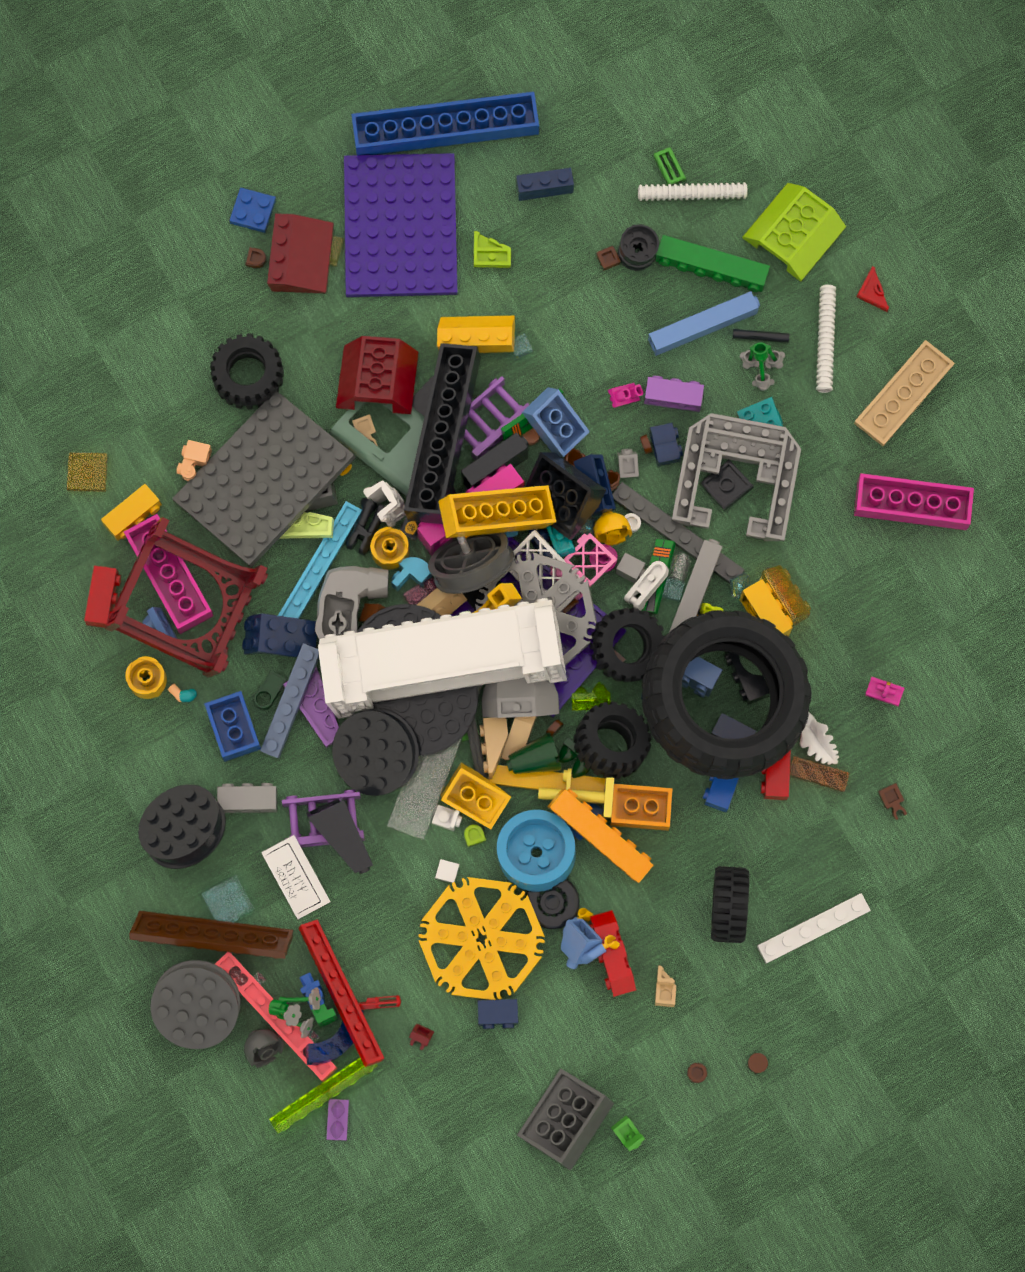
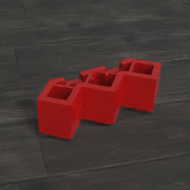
M613 911L590 916L591 925L589 926L603 940L602 944L605 943L604 940L608 935L616 937L613 941L620 943L617 949L608 947L605 953L597 957L599 963H603L606 970L607 978L604 981L607 990L611 989L613 997L636 991L632 970L629 967L623 940H621L619 927Z

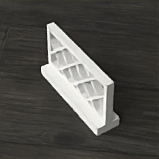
M536 530L513 551L514 556L520 551H526V560L528 559L527 553H530V551H539L540 555H543V552H550L553 555V559L565 562ZM534 536L540 541L539 549H530V541ZM546 564L539 565V581L542 595L547 591L543 588V579H552V585H554L556 579L561 578L556 577L555 567H552V577H543V565ZM514 570L509 571L519 581L517 572ZM576 573V578L580 579L581 577ZM576 591L556 611L562 612L580 592Z

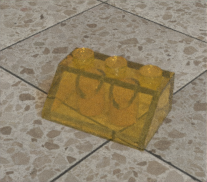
M781 565L768 568L762 572L760 580L763 579L765 583L770 585L773 591L771 594L775 600L778 599L782 604L783 609L781 610L785 616L788 615L792 620V627L807 619L811 613L810 605L806 600H802L798 586L796 584L793 585L790 581L791 576L786 568L783 569Z

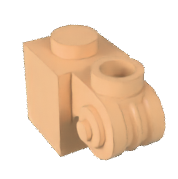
M188 440L187 446L184 445L182 449L184 459L183 463L178 464L177 474L182 475L186 481L193 479L196 476L194 467H203L210 460L211 446Z

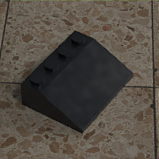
M540 452L525 487L549 485L556 517V523L550 526L569 540H572L599 507L606 489L555 452Z

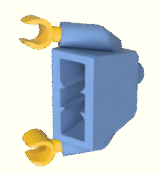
M580 908L578 917L567 920L566 926L563 928L561 950L568 957L566 965L571 969H577L578 964L592 962L605 953L608 947L617 949L620 945L618 941H613L616 937L612 935L606 936L605 943L602 944L603 940L586 923L591 921L590 916H593V913L586 908Z

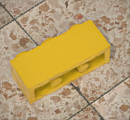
M144 484L104 516L101 521L115 539L119 541L126 538L124 531L145 521L150 514H156L160 510L161 502L150 488Z

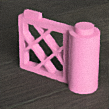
M584 533L577 540L576 552L567 555L563 560L573 565L569 560L574 555H582V565H574L575 567L572 568L573 570L575 568H582V572L580 570L577 572L580 577L585 576V568H596V576L591 581L586 577L584 581L588 580L591 587L617 561V558L591 533L588 535ZM590 539L596 544V552H585V544ZM585 555H596V565H585ZM598 555H607L611 561L607 565H598ZM556 568V577H562V571ZM580 592L575 599L579 600L582 598V593Z

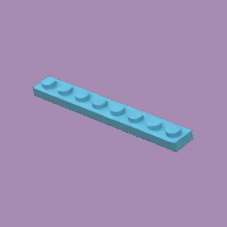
M347 501L344 503L334 520L333 538H324L278 616L300 619L358 521L362 509Z

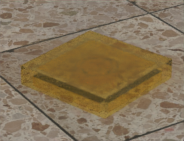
M69 453L67 490L106 492L107 453Z

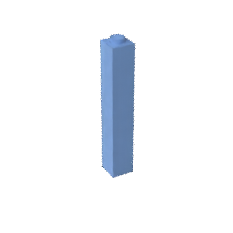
M750 291L649 333L648 341L655 356L756 315L760 306L759 300Z

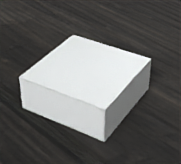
M440 859L435 879L449 883L455 882L459 864Z

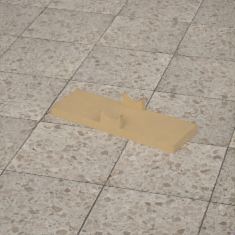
M925 340L860 414L854 424L883 447L955 363Z

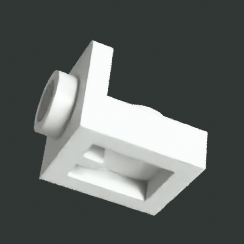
M438 805L432 824L454 831L455 827L460 826L462 816H460V811Z

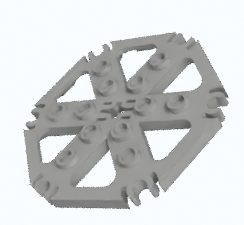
M534 552V560H532L531 553H527L528 559L526 561H522L521 555H517V561L519 562L517 564L514 556L510 568L500 578L484 586L489 589L488 591L484 589L479 590V592L485 594V598L483 600L476 599V602L484 605L488 600L487 594L495 588L499 580L512 570L517 572L523 600L521 599L519 602L535 603L538 599L547 598L552 600L556 611L576 591L581 592L586 610L584 617L578 618L556 611L559 632L573 636L576 639L575 646L563 656L566 666L591 643L584 640L585 637L593 639V636L588 635V629L597 628L589 624V622L597 624L589 581L586 580L585 583L581 584V582L585 581L586 577L583 575L580 579L576 578V573L579 572L578 568H575L570 573L572 568L575 567L574 565ZM540 564H546L562 571V577L543 595L537 567ZM475 604L476 610H478L481 606Z

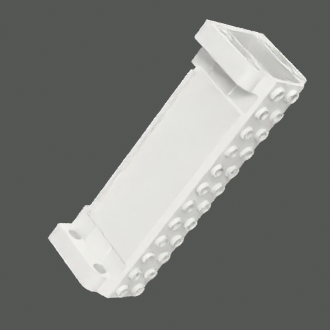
M547 598L538 599L535 603L519 602L517 606L512 607L501 605L498 606V609L494 610L483 608L476 613L465 611L459 613L458 616L442 615L440 619L435 620L424 618L421 619V622L417 623L406 621L402 622L399 626L388 624L382 626L381 629L365 628L363 632L358 633L347 631L344 632V635L336 636V634L325 635V638L320 639L318 644L325 703L336 717L340 719L350 717L355 712L374 709L373 702L525 678L527 684L549 680L550 683L567 681L559 626L553 602Z

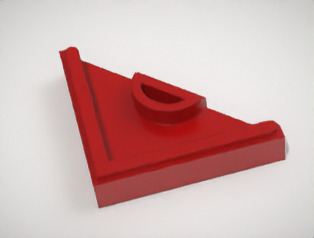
M872 266L857 294V298L888 312L889 306L887 305L881 283L878 280L875 267Z

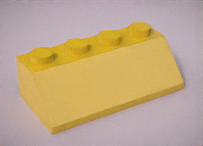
M515 315L440 317L437 328L438 350L440 349V344L445 343L477 346L479 353L514 352Z

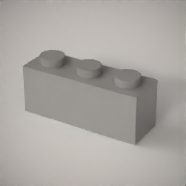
M244 783L241 787H234V784H222V787H217V802L223 808L224 813L277 812V787L273 786L272 783H262L261 786Z

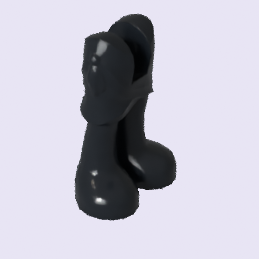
M362 498L360 502L362 507L361 515L353 531L347 537L346 548L353 550L358 539L362 540L363 542L358 553L365 556L370 550L374 534L382 523L377 513L385 508V506L381 504L377 506V503L373 500ZM376 509L368 530H366V523L372 512Z

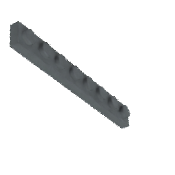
M621 482L612 494L614 501L630 513L636 514L640 517L641 521L666 539L674 541L677 547L697 560L704 540L682 524L672 520V517ZM721 553L714 573L734 586L745 570Z

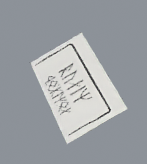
M294 835L261 852L297 919L330 902Z

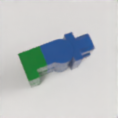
M311 973L299 977L303 985L300 990L304 997H309V994L315 987L319 988L321 996L320 1009L313 1010L312 1005H310L309 1001L307 1002L320 1028L339 1020L333 1008L327 1009L325 996L319 981H314Z

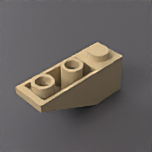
M483 718V725H479L480 737H484V743H481L482 755H486V761H483L484 773H488V779L493 778L508 739L506 718Z

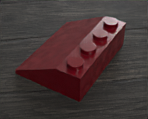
M275 213L267 280L271 291L326 294L334 229L333 222L295 214Z

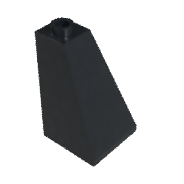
M342 797L306 813L310 822L354 873L359 872V874H363L370 870V867L373 866L372 861Z

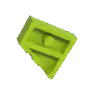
M474 231V267L511 268V247L499 244L496 240L482 236L480 232Z

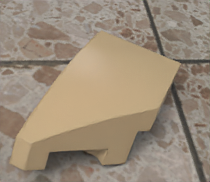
M658 966L655 1006L675 1007V981L667 975L662 966Z

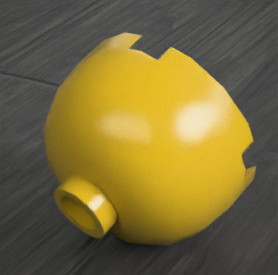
M608 511L603 513L595 522L593 534L600 543L613 546L626 541V536L629 535L631 537L632 529L629 521L622 514Z

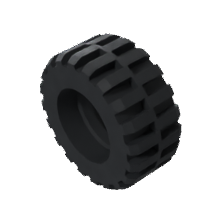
M239 334L233 340L230 337L226 340L227 344L221 343L218 346L219 351L214 352L212 356L213 361L210 368L214 387L218 391L219 396L225 399L229 405L234 403L236 408L240 409L243 406H246L247 409H253L254 405H257L259 408L274 393L279 392V387L283 384L284 370L279 352L276 348H273L270 341L267 340L265 342L264 338L259 335L257 338H254L253 334H247V337H242V334ZM253 358L263 363L265 372L259 381L251 385H240L231 380L230 370L241 359Z
M638 608L615 610L602 617V621L597 622L595 625L597 628L591 634L593 636V643H590V649H593L594 653L591 655L592 659L597 661L596 667L599 670H603L605 676L612 677L615 681H639L643 679L652 653L665 637L661 632L664 629L662 625L656 623L658 620L654 616L650 617L649 612L645 610L640 611ZM624 627H632L637 630L643 640V653L638 661L634 663L622 662L616 656L613 649L614 636L618 630Z
M603 702L599 706L595 705L585 714L576 729V734L574 735V742L576 744L574 748L576 753L579 752L577 757L580 762L583 761L585 763V768L593 770V774L597 776L599 774L603 775V778L613 776L614 779H620L622 776L627 777L639 768L650 751L652 736L651 733H648L650 730L648 724L643 722L645 719L642 715L639 716L636 713L637 710L634 708L629 709L626 704L617 705V702H610L608 705L607 702ZM600 729H611L618 732L625 739L628 751L615 752L606 748L601 743L597 731Z
M725 866L715 868L711 920V939L715 942L742 943L745 941L749 901V870L746 868Z

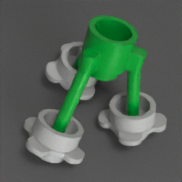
M758 342L751 346L750 350L740 354L743 368L760 367V374L755 377L752 386L765 391L770 385H774L775 381L770 379L769 374L764 373L763 361L767 360L765 365L768 369L772 367L781 369L783 367V358H785L784 352L772 351L770 345Z

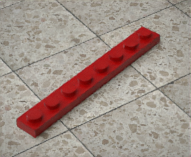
M318 919L300 925L298 929L364 1066L368 1067L383 1061L384 1056Z

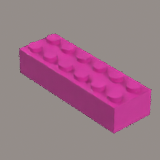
M511 464L507 467L504 465L496 471L494 476H487L478 487H471L465 493L524 488V481ZM421 522L418 525V539L431 556L439 547L452 539L446 538L443 524Z
M860 473L857 480L854 516L967 530L971 524L974 488Z
M158 514L124 531L137 557L151 526L160 519ZM153 545L143 569L179 634L213 617L214 615L184 560Z

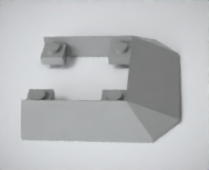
M713 413L709 414L689 427L672 520L688 527L694 526L709 529L712 509L694 506L700 471L719 475L722 458L759 465L756 482L774 485L768 520L749 517L746 536L763 539L764 541H784L801 453L800 446L786 427Z

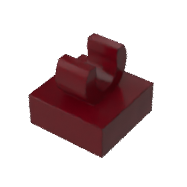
M416 1024L409 1036L411 1038L410 1045L413 1046L415 1041L420 1042V1050H423L432 1039L434 1031Z

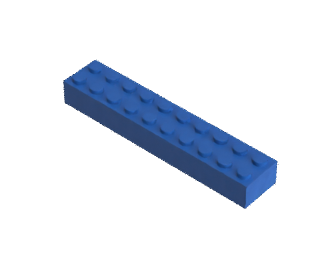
M534 92L351 114L357 155H376L539 134V120Z

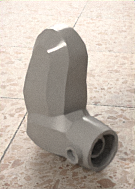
M358 566L338 567L329 570L321 588L317 604L315 632L318 638H325L324 636L329 634L340 636L344 635V632L355 631L357 633V613L359 611L360 599L368 597V599L387 598L389 570Z

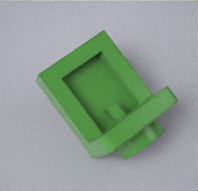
M627 1116L611 1127L628 1151L638 1148L645 1140Z

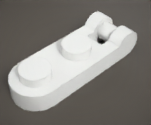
M661 561L653 562L628 591L624 600L628 604H633L634 608H638L641 611L648 599L667 578L669 573L668 567ZM638 593H640L641 595H640V597L637 599V598H636V595H637Z

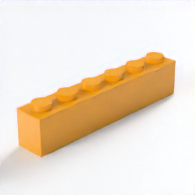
M561 789L547 807L632 880L639 883L654 866L650 862L651 858L644 852L640 854L635 849L637 846L631 840L625 841L620 837L622 833L614 826L610 828L606 825L607 820L600 814L596 816L592 813L591 810L593 808L585 801L583 803L576 799L578 795L571 789Z

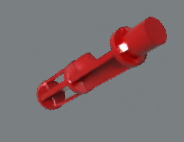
M399 995L367 998L366 1002H358L361 1010L399 1007L401 1005V998ZM396 997V999L379 1001V998ZM396 1003L395 1006L380 1007V1004Z

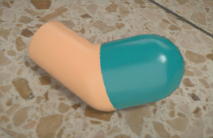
M172 684L168 688V691L179 702H191L197 697V692L194 689L180 690L176 684Z

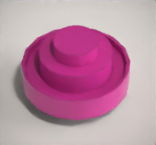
M602 544L612 555H614L617 558V553L614 548H612L609 545ZM596 547L591 552H596ZM590 555V564L596 565V555ZM598 555V565H607L611 561L607 555ZM617 561L606 572L613 570Z

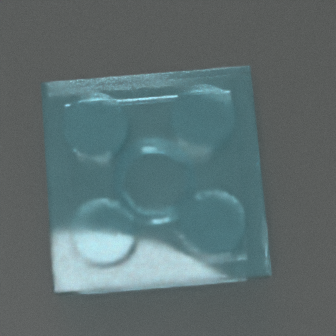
M236 875L202 893L212 915L218 921L234 922L255 910Z

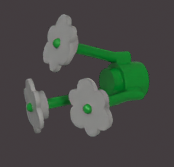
M315 987L312 989L309 997H280L279 1000L273 999L269 1005V1014L285 1020L287 1026L300 1027L301 1038H306L312 1029L314 1018L311 1017L303 1023L299 1022V1018L302 1015L300 1006L298 1004L289 1006L287 1002L309 1001L313 1010L320 1009L321 1001L319 988Z

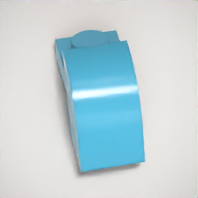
M417 557L405 558L399 563V568L402 571H397L393 575L391 583L392 587L399 591L411 578L420 587H423L432 577L428 569V563Z

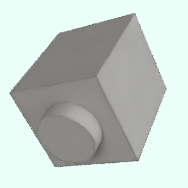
M625 553L616 568L615 574L635 584L646 571L644 569L645 563Z

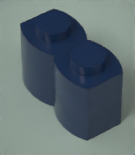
M673 423L650 427L649 432L657 466L680 462V456H683L681 445H678L676 441L679 438L677 427H673Z

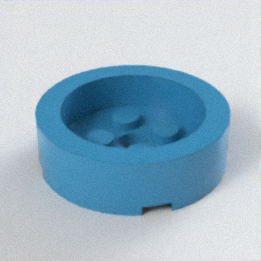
M528 810L512 817L499 833L497 840L499 866L507 879L518 888L532 892L552 889V887L563 882L574 867L576 849L573 833L563 819L551 812ZM539 848L542 851V855L540 857H533L531 852Z

